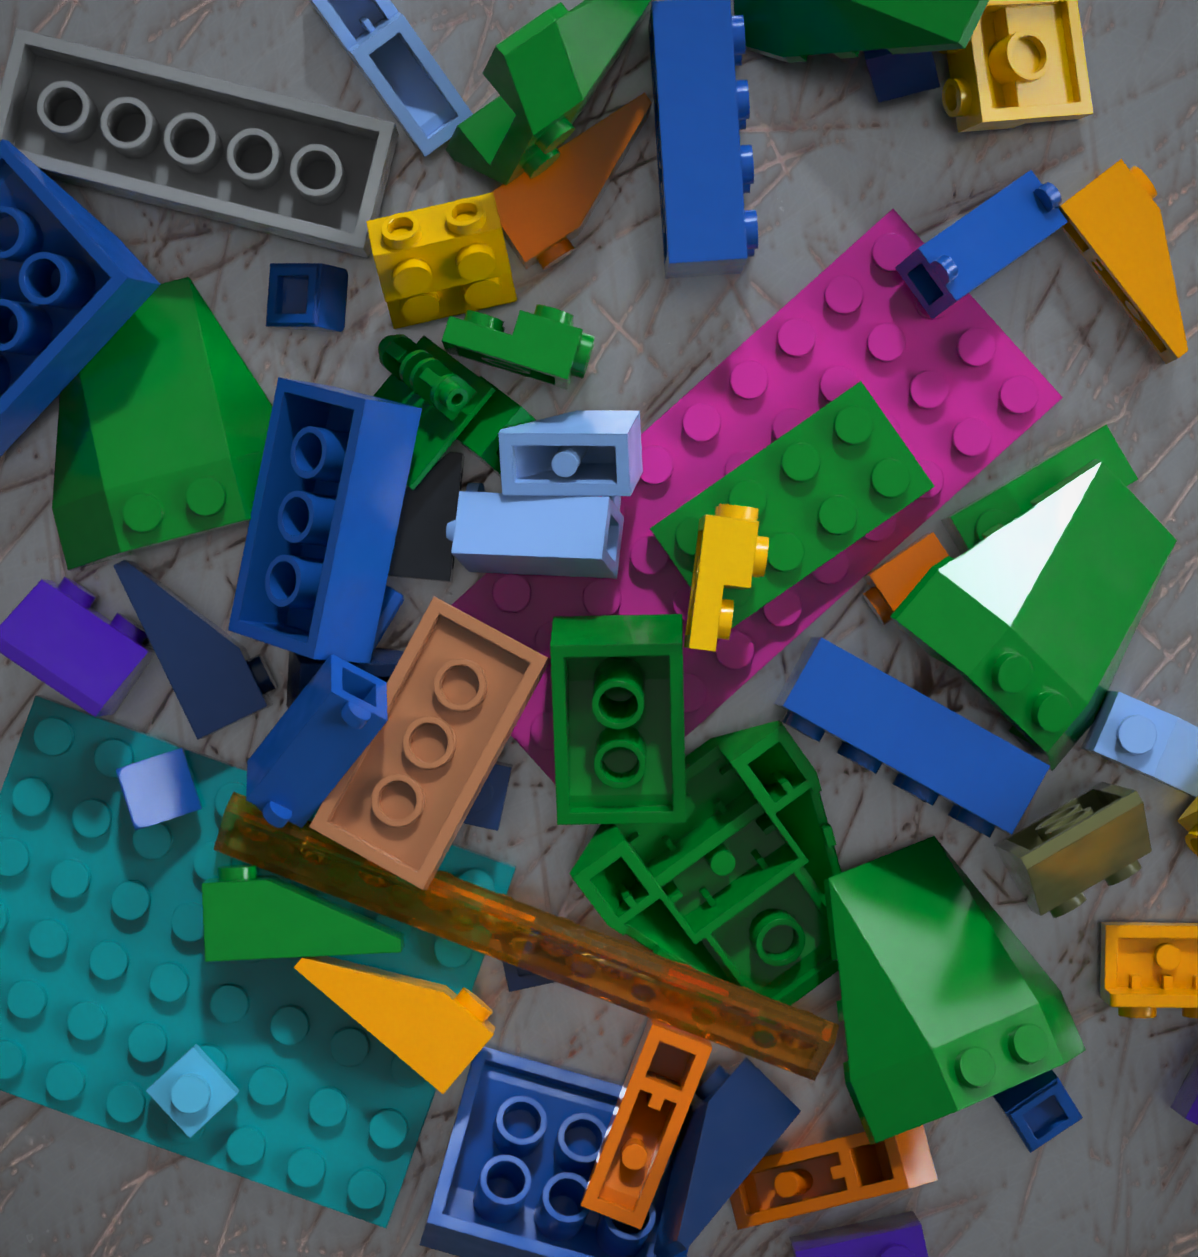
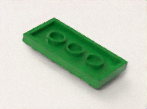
M860 381L652 526L649 530L691 588L699 519L706 514L715 515V508L719 504L759 509L757 536L769 537L765 575L760 578L752 577L751 588L742 590L724 587L722 599L734 600L732 629L935 486L862 381Z

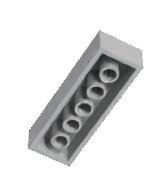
M15 28L0 88V141L2 139L9 141L51 179L365 258L369 257L371 243L366 221L379 217L399 137L394 122Z

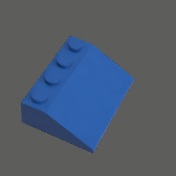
M4 139L0 141V457L161 285L116 235L13 144Z
M483 1047L471 1061L419 1245L459 1257H657L653 1250L680 1132L641 1230L582 1207L580 1203L622 1086ZM688 1249L672 1257H687Z

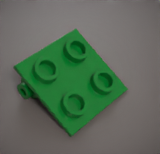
M403 334L388 335L379 343L378 353L380 363L391 375L373 396L422 408L407 480V486L414 490L496 390L423 335L417 343H414Z

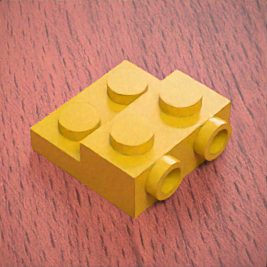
M989 0L966 48L939 51L941 54H947L950 79L943 86L942 103L946 114L950 117H956L958 132L1009 129L1025 123L1081 119L1094 114L1078 0Z
M494 192L366 221L373 258L384 299L387 302L393 329L463 314L467 310L476 311L517 301Z
M719 504L715 508V515L706 514L699 519L684 648L716 652L717 639L729 640L733 619L734 600L722 599L724 587L742 590L751 588L752 577H764L769 537L757 536L759 521H757L758 508Z

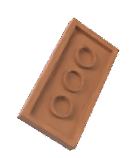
M434 596L387 682L388 721L322 802L309 827L416 887L427 890L551 659Z

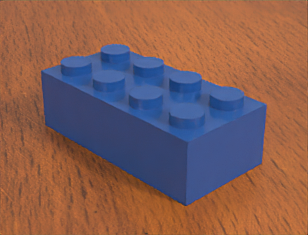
M731 0L652 1L648 30L665 279L741 274L748 257H754L755 249H758L756 210H744L743 195L744 193H750V184H754L752 145H740L739 130H746V119L750 118L749 88L747 80H736L735 66H742V54H745L743 15L731 14Z
M278 377L228 627L229 631L311 659L326 660L330 654H333L347 662L370 664L422 408L334 386Z
M811 637L774 703L787 710L781 721L784 724L818 742L821 741L825 732L842 741L837 751L841 756L877 774L883 764L898 773L892 783L893 785L932 806L935 804L938 796L954 804L948 816L989 838L995 828L1011 835L1013 834L1050 768V765L822 637Z

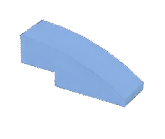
M309 0L337 41L423 156L426 157L452 137L457 125L473 115L407 19L396 9L391 0Z

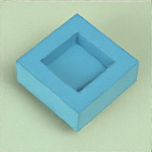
M197 1044L146 1090L189 1138L240 1091Z

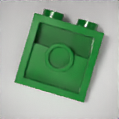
M537 304L534 314L522 310L519 311L512 335L504 333V321L487 314L467 310L464 320L449 316L442 337V343L449 354L567 390L571 376L584 379L595 343V336L583 333V329L574 327V322H572L574 316L572 314Z

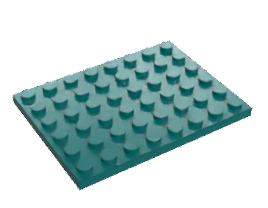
M35 695L0 792V1090L387 1228L436 1088L294 969V966L302 957L205 962L202 883L209 878H218L217 867L257 865V876L273 875L404 933L405 946L401 953L337 955L328 957L447 985L458 994L463 987L472 992L516 866L452 843L428 889L422 890L310 828L309 826L320 806L302 828L289 821L283 828H277L269 824L265 820L263 812L254 804L246 801L247 769L111 720L94 717L86 711L47 697ZM183 748L202 809L135 830L116 769ZM197 1044L240 1091L189 1138L146 1090Z

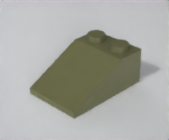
M1105 782L1097 784L994 844L996 851L1031 911L1040 916L1050 911L1053 918L1060 917L1083 904L1087 900L1083 891L1105 879L1107 885L1112 886L1134 875L1142 868L1138 859L1152 852L1144 804L1138 792Z

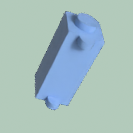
M468 483L465 492L459 491L456 520L447 523L446 538L453 541L451 553L468 572L617 579L624 516L620 512L621 496H513L485 492L483 483Z

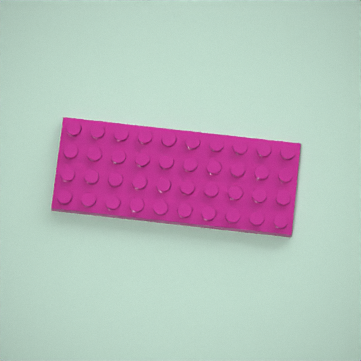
M892 209L641 434L643 473L631 496H621L620 512L624 516L617 579L486 573L451 606L550 659L553 616L682 614L684 646L691 588L649 529L862 381L935 487L731 629L729 640L717 639L716 652L683 647L686 737L1063 397L970 294L963 297L934 319L930 318L895 269L898 264L925 243L900 215ZM550 661L511 736L556 785Z

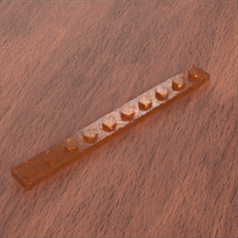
M233 792L224 811L214 846L215 851L251 865H257V867L810 1080L815 1081L835 1045L839 1024L820 1018L809 1011L797 1009L758 994L747 987L737 986L698 971L687 964L678 963L634 946L630 942L618 940L581 926L570 919L558 917L516 901L508 895L496 893L464 881L448 872L438 870L428 889L422 890L310 828L309 826L312 822L309 820L302 828L289 821L283 828L274 827L265 820L262 811L254 804L246 801V796Z

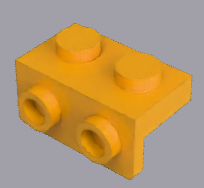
M1101 922L1100 998L1109 1006L1118 1007V1015L1122 1017L1154 1018L1157 1017V1008H1182L1183 1017L1198 1019V923Z

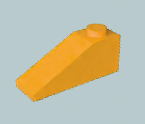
M1120 159L1058 207L1068 220V223L1062 226L1061 229L1162 360L1168 364L1184 355L1188 351L1162 214L1160 208L1153 200L1157 196V191L1150 179L1140 168L1133 166L1129 169L1123 160Z
M328 956L302 957L294 966V969L442 1094L446 1092L494 1035L495 1026L487 1020L493 1011L479 997L465 987L456 994L447 985Z

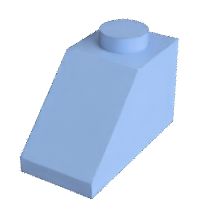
M576 410L504 428L498 433L502 495L631 496L643 473L640 411Z
M1107 691L1081 749L1196 798L1198 796V727L1121 692Z

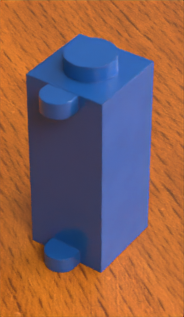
M1030 170L920 246L898 264L895 269L930 318L934 319L1068 223V220L1058 208L1062 202L1061 194L1052 183L1046 182L1042 184L1033 171Z
M330 654L247 761L246 801L254 804L262 811L265 820L269 824L277 828H283L288 821L301 828L305 825L388 721L387 682Z

